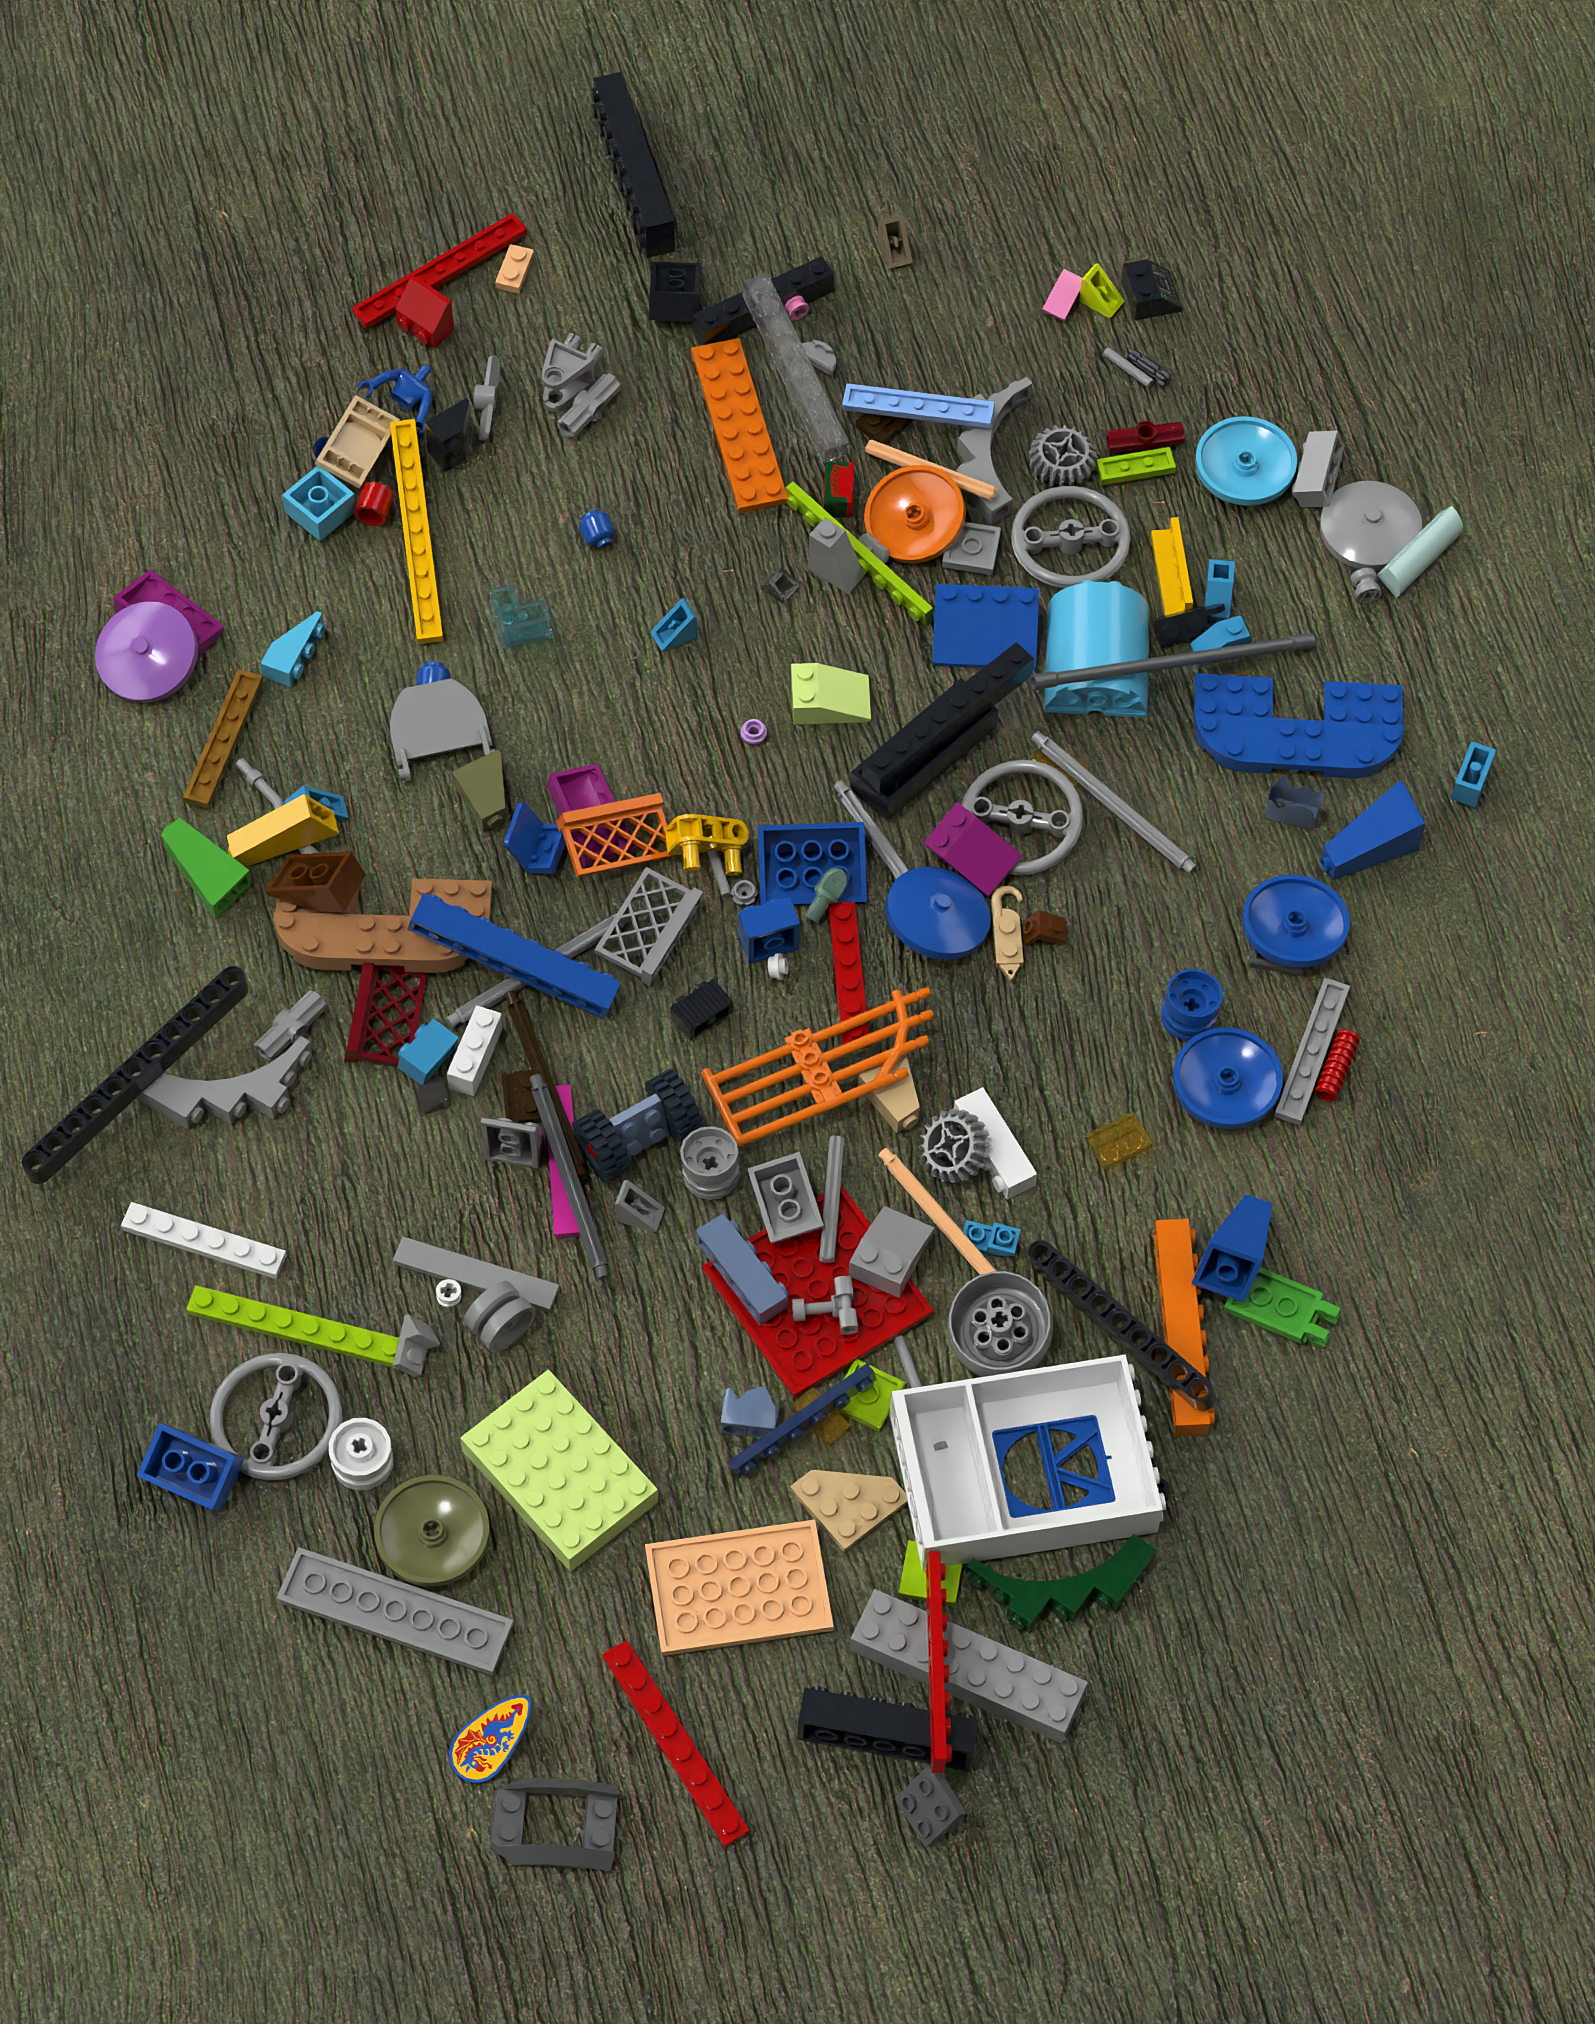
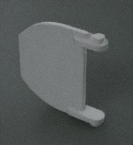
M452 678L404 688L398 696L391 714L390 734L397 765H402L403 768L398 769L400 780L411 781L408 760L482 745L484 756L495 751V749H489V746H492L486 717L480 703L465 686Z

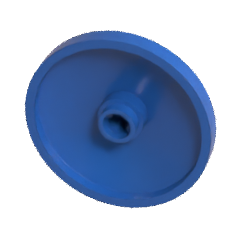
M921 867L905 872L892 884L885 902L886 918L894 934L912 950L931 958L950 960L962 958L973 953L983 943L990 928V910L981 892L961 875L942 868Z
M1282 875L1270 878L1252 890L1244 905L1242 927L1247 940L1259 954L1277 964L1301 968L1325 963L1339 953L1348 936L1350 918L1344 901L1328 885L1307 876Z
M1230 1027L1213 1028L1191 1038L1180 1050L1173 1071L1174 1090L1184 1109L1200 1122L1221 1129L1244 1128L1265 1118L1275 1107L1283 1083L1281 1064L1272 1048L1258 1036L1242 1029Z

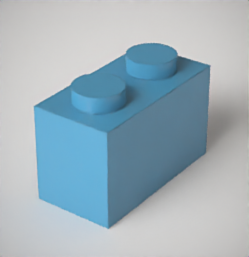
M1471 741L1453 788L1452 800L1476 808L1492 767L1496 749Z
M434 1018L427 1026L422 1024L416 1031L413 1042L411 1044L405 1043L398 1052L400 1058L397 1068L422 1086L456 1050L459 1039L458 1036Z

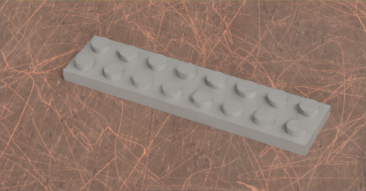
M299 1547L276 1598L277 1602L492 1676L514 1625L512 1619Z

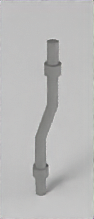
M243 758L236 762V766L246 776L249 784L253 788H258L273 804L274 809L284 805L282 798L265 782V777L259 770H254ZM312 845L298 849L301 854L319 853Z

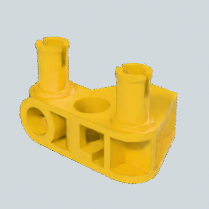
M686 814L675 817L665 828L668 854L683 856L684 871L700 870L699 853L714 850L724 853L725 875L737 876L743 873L740 851L745 847L744 844L749 838L747 826L741 820Z

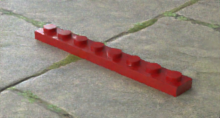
M511 213L352 307V314L367 330L396 313V306L409 279L413 275L433 289H436L526 236L527 228L514 213Z
M934 1551L928 1552L926 1562L931 1773H944L946 1762H951L952 1754L951 1744H946V1736H950L951 1720L950 1718H945V1709H949L950 1692L945 1691L944 1683L949 1681V1666L944 1665V1657L948 1656V1640L943 1639V1632L947 1631V1614H942V1606H946L947 1591L946 1588H941V1581H945L946 1564L941 1563L940 1552Z
M625 1640L603 1653L602 1659L724 1849L750 1834L749 1828L628 1641Z

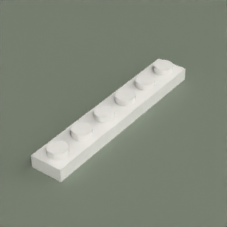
M131 1202L121 1224L123 1231L277 1279L287 1256L285 1250Z

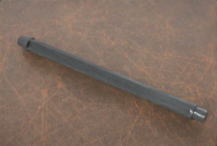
M535 1074L530 1077L531 1091L591 1268L595 1271L597 1279L602 1280L609 1277L606 1267L608 1263L547 1084L544 1083L541 1074Z

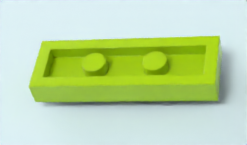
M1170 447L1096 459V468L1101 485L1167 475L1176 471Z

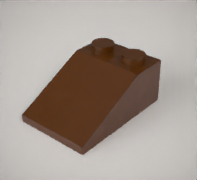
M352 851L293 854L287 856L265 892L268 896L321 913L343 912L366 874Z

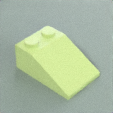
M819 663L791 664L793 725L871 722L868 675Z

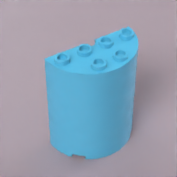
M1084 580L1081 584L1067 587L1056 593L1049 601L1047 607L1045 672H1061L1148 659L1150 608L1146 599L1138 592L1122 586L1117 581L1107 583ZM1149 672L1045 688L1044 712L1088 715L1091 711H1100L1103 715L1148 718Z

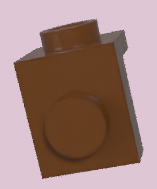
M1038 910L1024 921L1025 944L1031 945L1039 939L1061 946L1066 942L1065 918Z

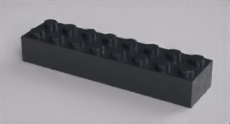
M622 72L593 78L594 88L590 89L591 98L594 103L591 104L592 115L594 119L598 118V132L600 137L605 138L604 148L606 155H611V169L613 174L618 175L617 185L619 192H624V206L626 211L631 212L630 222L632 229L638 232L636 237L639 249H644L647 258L675 252L674 218Z

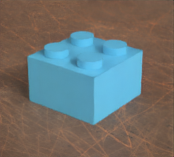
M316 466L282 495L285 513L319 541L354 514L356 506L354 493L319 466Z

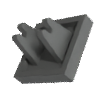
M931 1765L927 1766L895 1798L925 1848L933 1846L967 1813L943 1774L931 1773Z

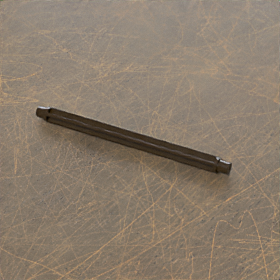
M510 991L505 995L510 1016L533 1075L541 1074L544 1083L547 1084L578 1178L582 1180L587 1177L586 1164L524 1004L519 999L516 991Z

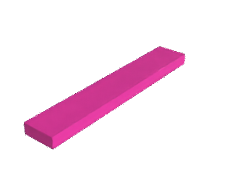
M571 1085L555 1086L572 1128L574 1121ZM548 1141L555 1238L579 1237L581 1235Z

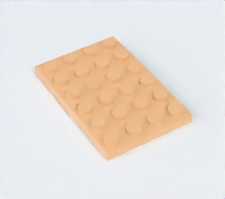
M815 1520L645 1544L661 1656L833 1631L834 1626Z

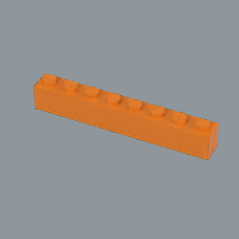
M1189 1219L1155 1220L1153 1234L1164 1342L1205 1376V1373L1209 1372L1208 1356H1203L1202 1347H1206L1205 1330H1200V1321H1203L1204 1315L1203 1305H1198L1197 1296L1201 1295V1287L1191 1284L1194 1270L1198 1268L1197 1254H1192V1245H1195V1230L1190 1229ZM1180 1373L1175 1379L1182 1380L1186 1378L1187 1374ZM1169 1387L1174 1436L1208 1435L1210 1425H1214L1215 1422L1214 1408L1199 1411ZM1204 1390L1199 1391L1195 1397H1204L1208 1392Z

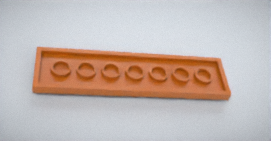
M740 338L692 347L691 355L738 513L788 504L784 483Z

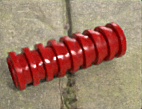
M1341 1029L1337 1032V1037L1328 1055L1329 1058L1326 1060V1065L1317 1083L1318 1086L1315 1088V1094L1325 1101H1336L1338 1099V1093L1341 1091V1086H1343L1344 1079L1349 1071V1065L1352 1063V1058H1354L1355 1051L1360 1042V1037L1351 1030Z

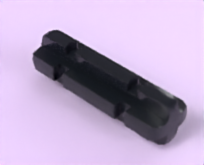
M1133 349L1128 354L1127 361L1134 366L1137 365L1138 369L1152 379L1156 378V382L1165 386L1169 382L1171 374L1165 369L1160 370L1161 367L1146 356L1141 357L1142 354Z

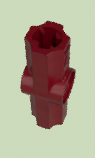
M1142 421L1136 427L1106 431L1107 449L1110 453L1136 450L1137 452L1154 450L1155 447L1184 444L1185 440L1184 428L1181 422L1155 425L1150 421Z

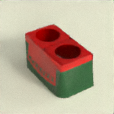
M826 462L823 509L833 518L851 517L854 463Z

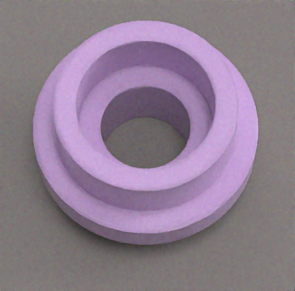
M750 719L741 727V737L748 744H759L766 738L767 729L757 719ZM751 732H757L758 734L753 735V734H749V733H751Z

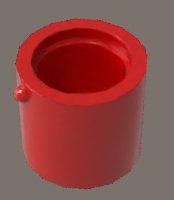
M377 482L363 484L354 509V516L360 522L370 526L383 525L386 522L394 497L391 489Z

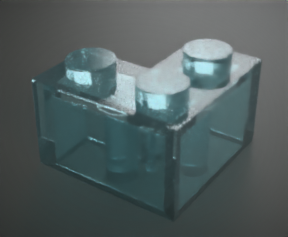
M513 584L488 590L490 610L502 649L552 637L551 618L545 599L520 605Z

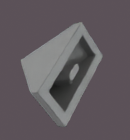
M624 1180L615 1203L616 1221L656 1232L665 1207L630 1181Z

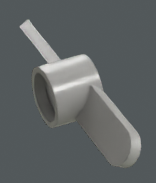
M496 355L488 358L485 384H476L474 392V410H482L478 438L484 442L490 433L492 412L495 411L497 402L500 360Z

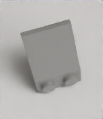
M481 1118L483 1149L486 1160L539 1168L545 1143L544 1127L531 1122L525 1124L516 1123L507 1118Z
M800 1152L747 1169L771 1244L824 1228Z
M884 1206L853 1254L849 1263V1276L900 1298L934 1231V1227Z

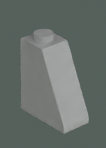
M824 518L809 535L808 569L850 595L865 578L864 572L846 531Z

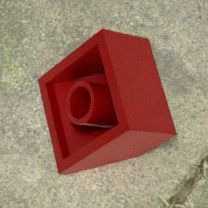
M413 275L409 279L395 309L397 325L403 331H408L416 336L422 344H427L435 349L454 331L451 300Z

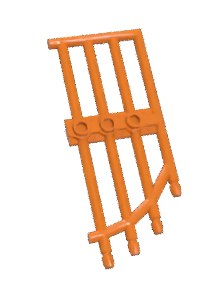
M929 987L919 989L917 992H912L905 996L902 995L901 990H894L891 993L893 1001L813 1034L809 1028L803 1031L801 1029L791 1033V1036L784 1038L786 1045L714 1075L709 1068L702 1070L701 1075L729 1133L737 1142V1148L909 1076L906 1068L898 1069L894 1073L891 1072L901 1056L930 1043L927 1035L906 1042L910 1028L934 1018L932 1010L923 1011L919 1015L916 1014L909 1018L906 1006L931 995ZM894 1011L897 1013V1023L822 1053L817 1045L819 1042ZM896 1035L894 1048L833 1073L827 1064L835 1059ZM792 1054L796 1062L795 1065L722 1094L718 1084ZM883 1064L874 1080L846 1092H841L837 1084L838 1082ZM802 1074L806 1082L805 1085L732 1114L728 1106L729 1103ZM809 1094H812L816 1102L812 1106L744 1134L741 1133L737 1125Z

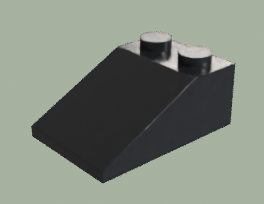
M652 262L649 320H655L658 323H666L668 321H680L684 324L693 323L692 315L699 312L701 263Z

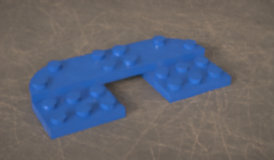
M1195 673L1194 732L1203 751L1206 750L1213 756L1214 762L1231 770L1271 774L1273 768L1323 771V777H1366L1379 772L1389 761L1392 762L1399 750L1404 732L1403 685L1325 681L1323 721L1273 718V678Z

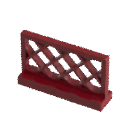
M363 962L344 1061L355 1063V1060L358 1059L395 1067L398 1066L399 1059L394 1058L389 1051L399 1045L402 1047L407 1040L411 1044L415 1039L414 1035L417 1031L427 973L405 972V967L374 965V963ZM378 970L389 972L394 979L383 985L377 977ZM409 976L420 978V984L412 990L403 982ZM398 983L405 994L394 999L387 989ZM383 993L390 1003L379 1009L374 1003L373 998ZM409 998L415 1005V1009L405 1013L399 1006V1003ZM394 1007L401 1017L390 1023L383 1013ZM378 1016L385 1027L374 1032L369 1026L368 1021ZM405 1021L411 1032L401 1037L394 1027ZM390 1031L396 1041L385 1046L378 1036ZM372 1040L381 1049L375 1054L363 1052L364 1045Z

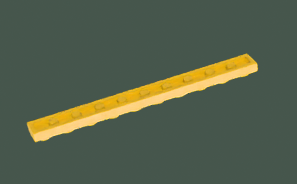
M415 419L390 422L418 644L444 641Z

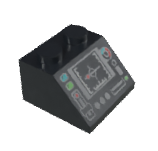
M1148 259L1123 264L1121 282L1135 321L1182 312L1183 308L1168 269Z
M467 398L424 422L427 451L444 472L452 467H457L466 459L472 433L470 402Z

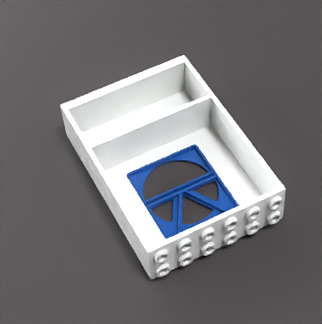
M1126 1355L892 1391L889 1416L922 1570H926L929 1551L940 1552L941 1563H945L946 1566L969 1563L973 1557L978 1561L1126 1538L1131 1537L1133 1534L1139 1536L1158 1532L1159 1524L1163 1521V1510H1166L1164 1494L1158 1492L1157 1484L1160 1483L1157 1467H1152L1153 1447L1151 1441H1146L1144 1432H1147V1422L1145 1416H1140L1138 1407L1141 1406L1140 1393L1138 1389L1134 1390L1132 1381H1135L1134 1368L1132 1364H1128ZM1048 1430L1068 1432L1075 1435L1076 1438L1054 1455ZM1032 1432L1037 1434L1053 1505L1051 1510L1039 1509L1023 1503L1010 1492L1004 1479L1002 1466L1007 1451L1017 1440ZM946 1441L948 1448L938 1451L934 1450V1444ZM1088 1445L1097 1460L1098 1477L1097 1480H1093L1058 1468V1466L1082 1447ZM1060 1481L1088 1490L1089 1494L1078 1503L1066 1507Z

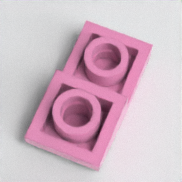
M1063 269L1042 311L1064 322L1080 293L1081 280L1083 278Z

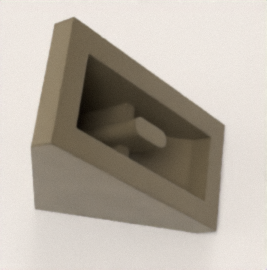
M903 215L878 220L877 242L888 268L913 263Z

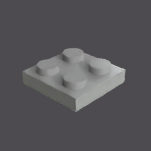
M964 522L958 539L944 552L942 567L993 575L1001 528Z

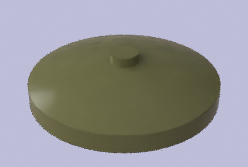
M442 1475L419 1476L397 1486L382 1502L374 1524L377 1551L385 1566L400 1579L425 1587L447 1585L469 1574L484 1556L490 1536L488 1514L480 1497L463 1482Z

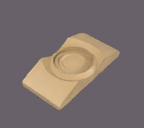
M355 395L318 456L315 465L360 489L391 437L390 422L399 421L400 419Z

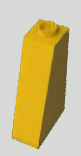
M303 794L227 835L229 855L243 865L250 866L339 834L334 811Z

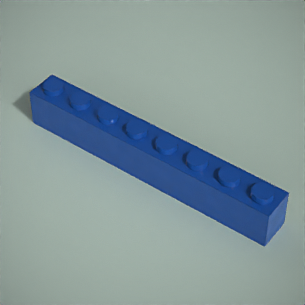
M423 893L407 929L603 1019L621 983L608 973H599L591 969L584 962H575L568 959L560 951H551L542 947L535 940H527L518 936L511 929H502L493 925L489 919L471 915L463 907L449 905L436 895Z

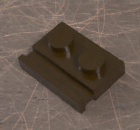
M864 413L856 420L855 427L871 440L886 445L914 419Z
M532 1070L515 1071L514 1074L501 1073L506 1118L522 1124L528 1122L542 1123L531 1091L530 1077L533 1076Z

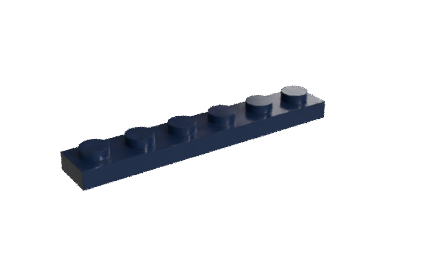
M869 1364L863 1365L728 1462L737 1477L753 1473L758 1468L760 1462L766 1458L772 1459L777 1456L782 1450L781 1447L789 1442L794 1443L805 1434L804 1431L812 1425L818 1426L828 1418L827 1415L835 1409L840 1410L846 1407L851 1402V1398L859 1392L862 1394L870 1390L877 1378Z

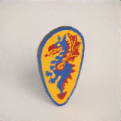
M518 1695L499 1701L472 1719L456 1734L451 1742L449 1757L451 1766L459 1777L468 1782L482 1783L491 1780L502 1770L527 1729L532 1710V1700L529 1696Z

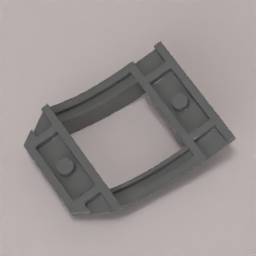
M558 1778L519 1779L497 1789L494 1795L489 1849L498 1856L504 1857L513 1867L518 1865H545L585 1870L591 1868L609 1873L615 1855L613 1845L617 1798L620 1795L618 1786ZM526 1794H561L586 1797L582 1847L545 1844L521 1845Z

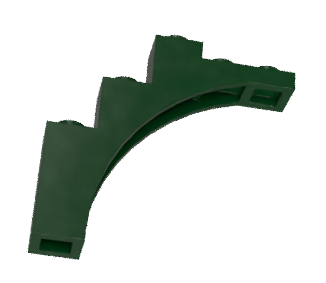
M1133 1534L1125 1545L1110 1559L1098 1567L1073 1577L1050 1581L1011 1578L994 1572L974 1557L966 1566L965 1576L968 1582L975 1588H983L991 1593V1597L997 1603L1008 1605L1006 1618H1008L1009 1623L1018 1630L1024 1629L1030 1633L1049 1607L1052 1608V1612L1062 1620L1068 1619L1072 1623L1092 1597L1095 1598L1096 1603L1102 1608L1112 1609L1117 1612L1154 1562L1157 1549Z

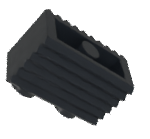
M711 979L709 982L699 983L694 988L693 993H690L688 996L677 998L670 1008L671 1019L688 1040H692L732 1013L733 1001L718 983Z

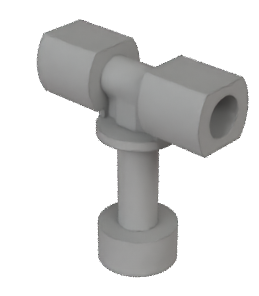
M851 1276L834 1278L835 1295H831V1301L804 1304L803 1298L792 1299L794 1322L805 1321V1315L832 1312L833 1318L839 1317L842 1335L858 1333L856 1310L851 1305L853 1300Z

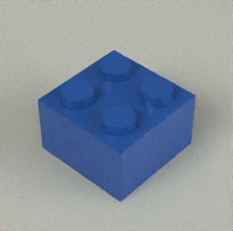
M790 897L783 899L775 898L768 903L759 906L751 905L742 911H738V938L748 964L775 956L776 953L785 954L799 949L800 922Z

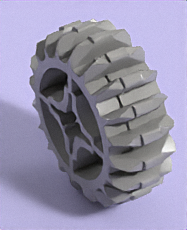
M1066 424L1061 429L1054 425L1052 431L1045 428L1043 434L1038 433L1036 440H1033L1031 450L1029 451L1031 469H1034L1035 476H1041L1042 483L1049 480L1051 487L1055 483L1059 484V486H1064V484L1073 486L1074 482L1081 485L1083 479H1089L1096 466V446L1092 444L1091 436L1085 437L1084 430L1077 432L1076 426L1072 429H1067Z
M950 1109L949 1112L940 1111V1118L936 1116L931 1117L933 1125H924L928 1132L927 1134L920 1135L925 1141L924 1144L918 1146L920 1150L925 1151L919 1158L922 1161H926L924 1165L926 1170L931 1171L933 1177H940L941 1181H951L952 1183H959L960 1179L962 1181H969V1175H978L977 1167H985L982 1162L983 1157H990L985 1152V1148L992 1146L990 1142L985 1141L990 1135L987 1131L983 1130L986 1125L978 1121L979 1118L976 1115L970 1114L966 1110ZM962 1125L967 1130L968 1135H961L957 1131L956 1126ZM941 1157H948L954 1166L947 1167Z

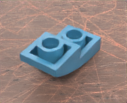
M966 1220L963 1233L982 1254L1014 1256L1021 1229L995 1222L992 1227Z

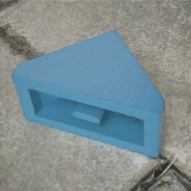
M682 598L650 633L661 651L666 652L697 638V617L687 600Z

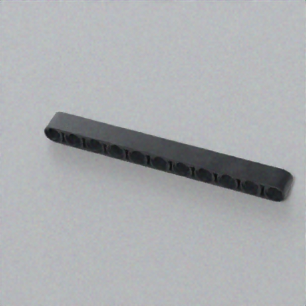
M229 966L220 972L25 1153L21 1162L30 1182L42 1184L48 1181L247 995L249 987L241 968ZM239 981L237 984L230 985L232 982ZM220 999L215 1003H211L213 1000ZM196 1017H200L197 1021H191ZM178 1035L180 1036V1037L177 1038V1039H174V1040L172 1039L174 1036H178ZM155 1054H161L156 1058H152ZM136 1072H141L138 1076H132ZM121 1090L120 1093L112 1095L115 1091ZM96 1109H101L98 1113H92ZM81 1127L79 1131L72 1132L75 1128ZM62 1146L60 1149L52 1151L53 1148ZM36 1165H41L38 1169H32Z

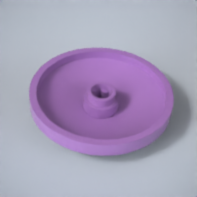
M140 602L122 609L104 626L96 645V667L103 682L119 697L136 703L156 702L171 696L187 682L196 665L198 643L193 627L178 610L160 602Z

